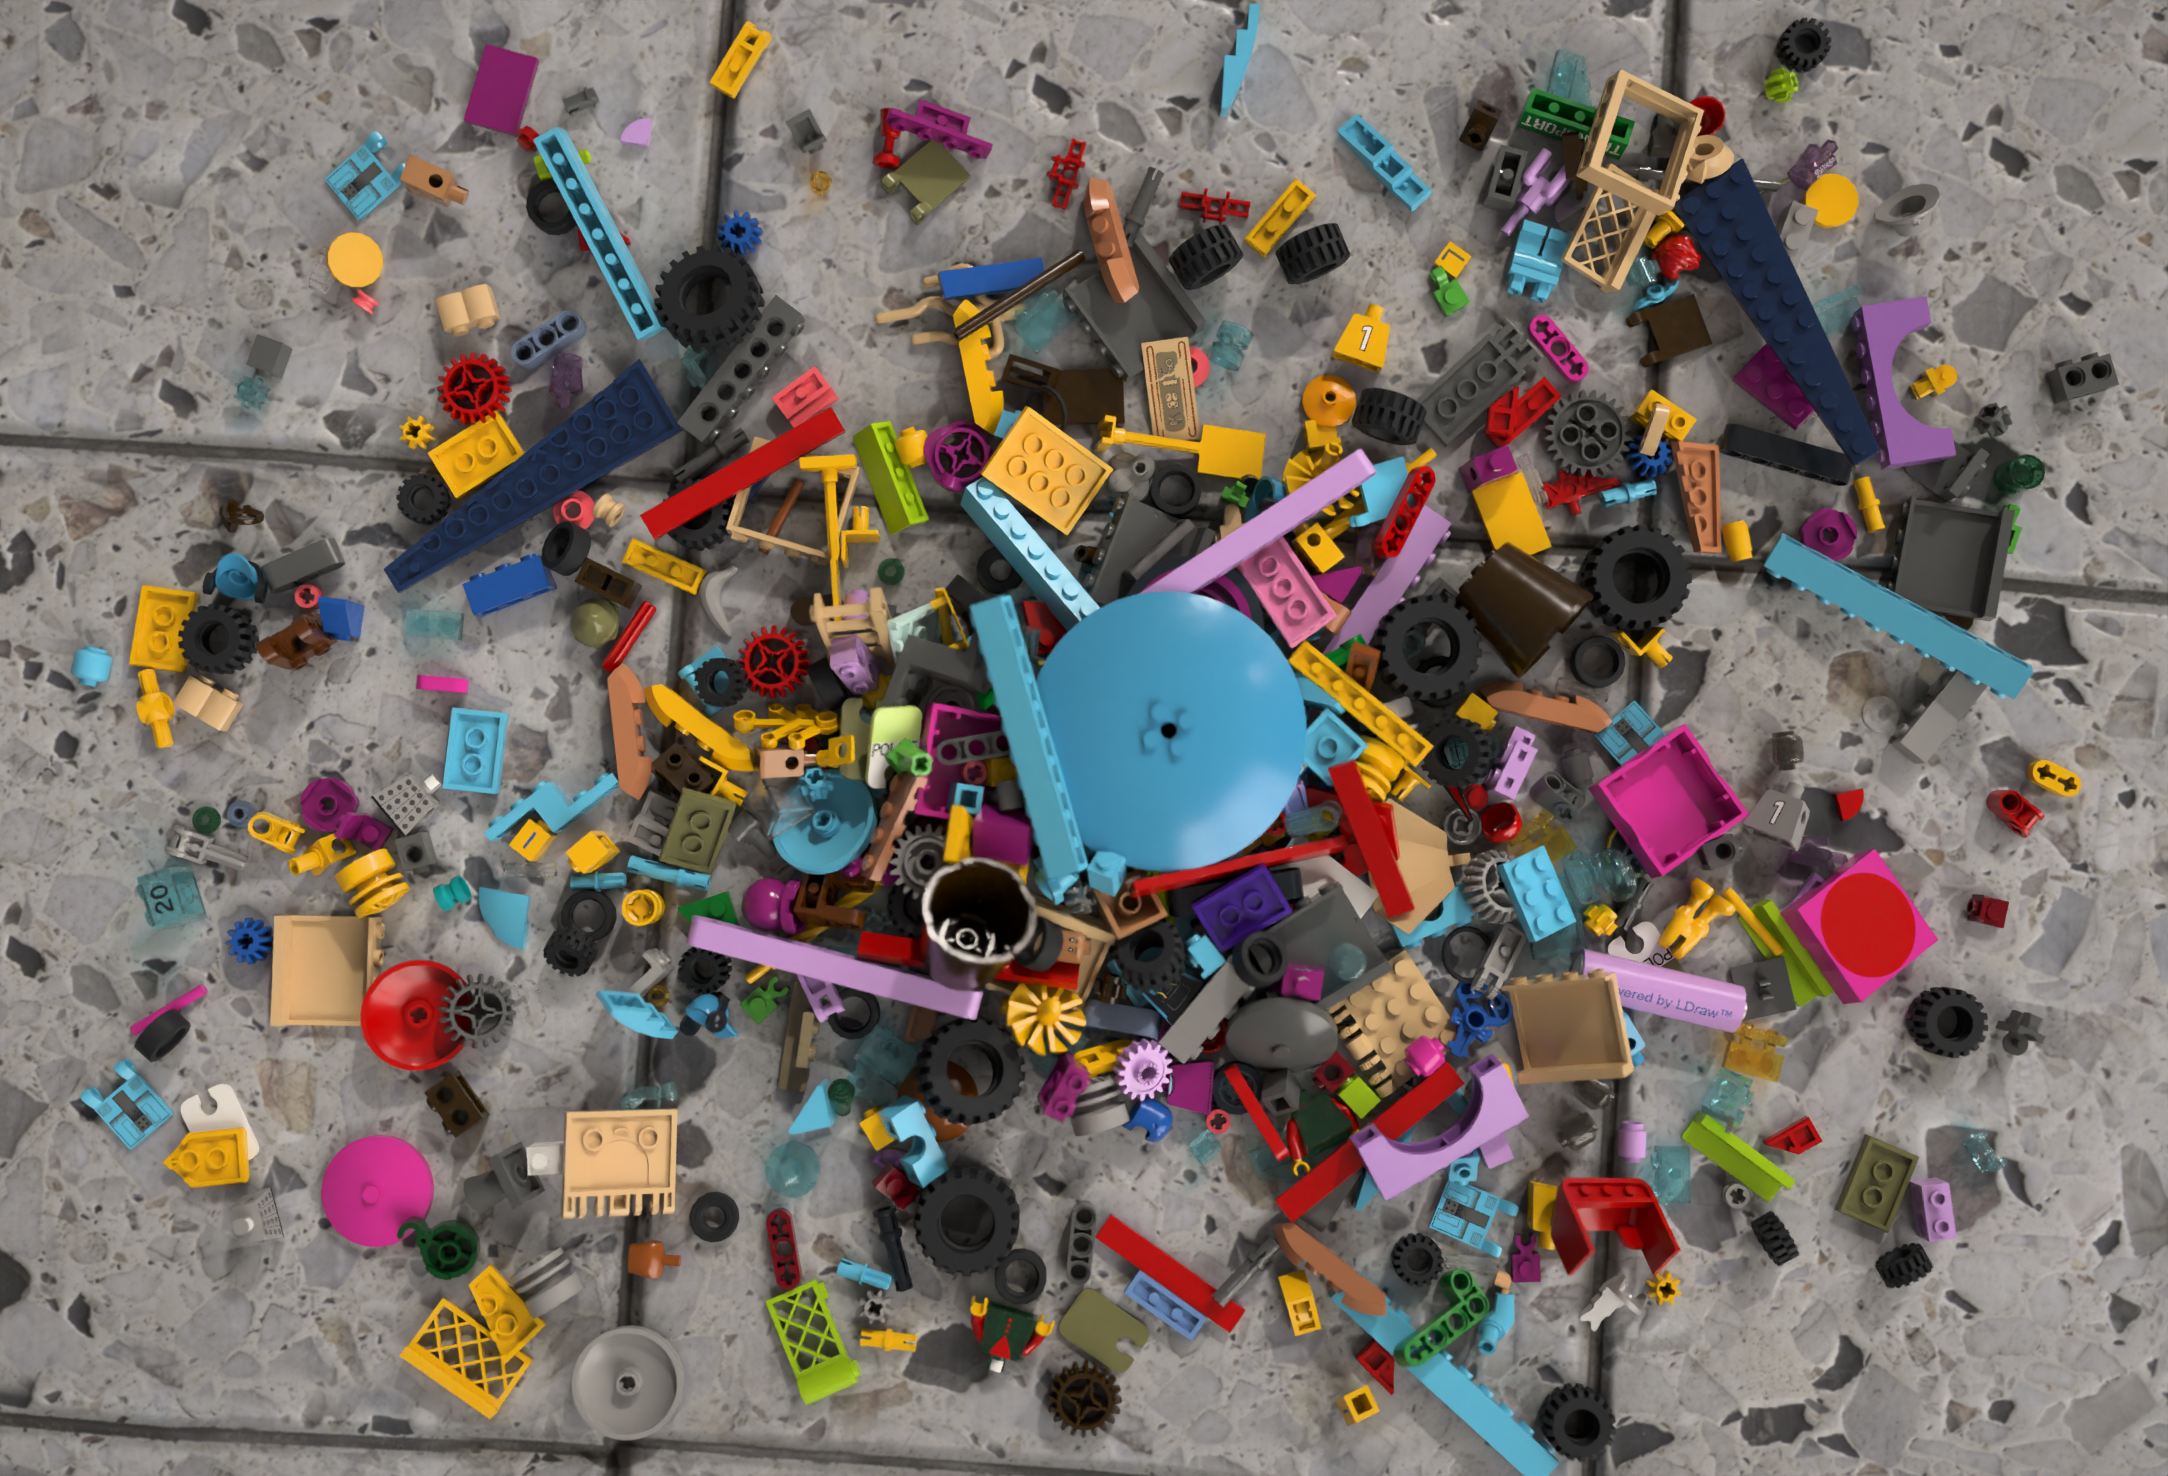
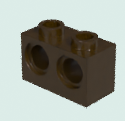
M586 558L574 581L628 609H631L642 587L641 584L589 558Z
M460 1070L449 1074L424 1092L427 1096L426 1102L434 1112H438L443 1119L442 1125L450 1135L453 1134L455 1138L464 1134L490 1115ZM444 1087L449 1088L452 1092V1099L450 1101L443 1097ZM459 1110L466 1112L468 1116L466 1123H462L459 1120Z

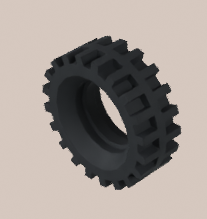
M712 245L710 251H705L703 246L696 247L697 253L690 255L688 251L683 252L684 259L677 263L673 259L669 263L672 267L669 273L662 271L660 277L664 282L663 285L656 284L655 291L659 298H655L654 303L659 310L657 313L674 339H677L683 347L687 348L690 345L694 352L700 353L702 347H705L709 354H713L716 351V347L722 346L724 351L731 349L729 343L737 340L739 344L744 341L742 335L746 331L751 334L754 332L755 328L752 322L754 320L760 321L762 318L758 307L765 306V301L761 296L764 292L750 265L747 264L741 254L736 256L733 250L728 247L722 252L718 245ZM709 278H722L729 282L731 286L730 295L725 304L717 311L707 315H694L686 310V298L691 289L698 283Z

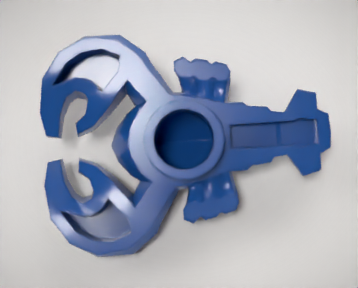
M1458 982L1453 991L1454 1001L1458 1003L1462 1012L1460 1013L1459 1009L1455 1007L1452 1013L1451 1023L1458 1026L1455 1041L1447 1042L1446 1047L1450 1049L1449 1053L1456 1058L1460 1056L1466 1058L1469 1055L1466 1047L1475 1038L1486 1043L1491 1038V1035L1494 1034L1493 1030H1487L1485 1027L1498 1028L1507 1025L1512 1017L1513 1008L1507 997L1498 992L1494 997L1498 1005L1494 1003L1493 999H1488V1008L1491 1015L1488 1016L1481 1004H1469L1468 1002L1469 1000L1480 998L1483 993L1475 992L1471 988V984ZM1484 983L1480 989L1486 991L1488 986Z

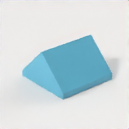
M825 1078L818 1084L788 1130L790 1134L794 1135L831 1127L837 1120L829 1080Z

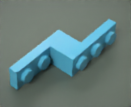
M604 773L594 781L596 786L588 792L583 790L572 799L574 801L573 804L555 782L545 783V781H542L531 790L533 794L526 800L521 798L510 806L511 811L504 817L500 815L488 824L490 828L484 834L489 841H499L535 811L538 812L553 833H561L619 787L618 774L611 773L609 775Z

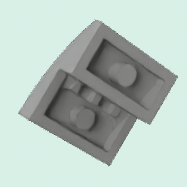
M654 788L649 790L642 810L635 818L626 841L659 856L678 800Z

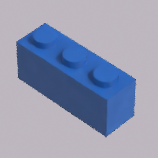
M529 554L520 558L521 562L517 564H502L495 568V572L488 575L479 573L469 578L470 581L462 585L473 615L484 617L557 589L551 571L543 565L541 556Z

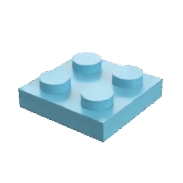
M1326 708L1306 729L1307 738L1303 763L1331 787L1333 782L1328 768L1354 758L1356 760L1368 745Z

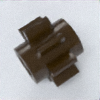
M1103 973L1102 979L1096 978L1093 993L1099 994L1098 1001L1118 1004L1119 998L1125 999L1127 984L1122 983L1123 977L1117 974Z

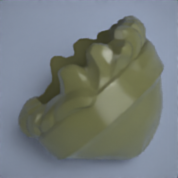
M592 598L581 602L573 611L570 619V628L575 639L585 646L601 649L602 645L606 644L609 640H615L620 625L618 605L602 598Z

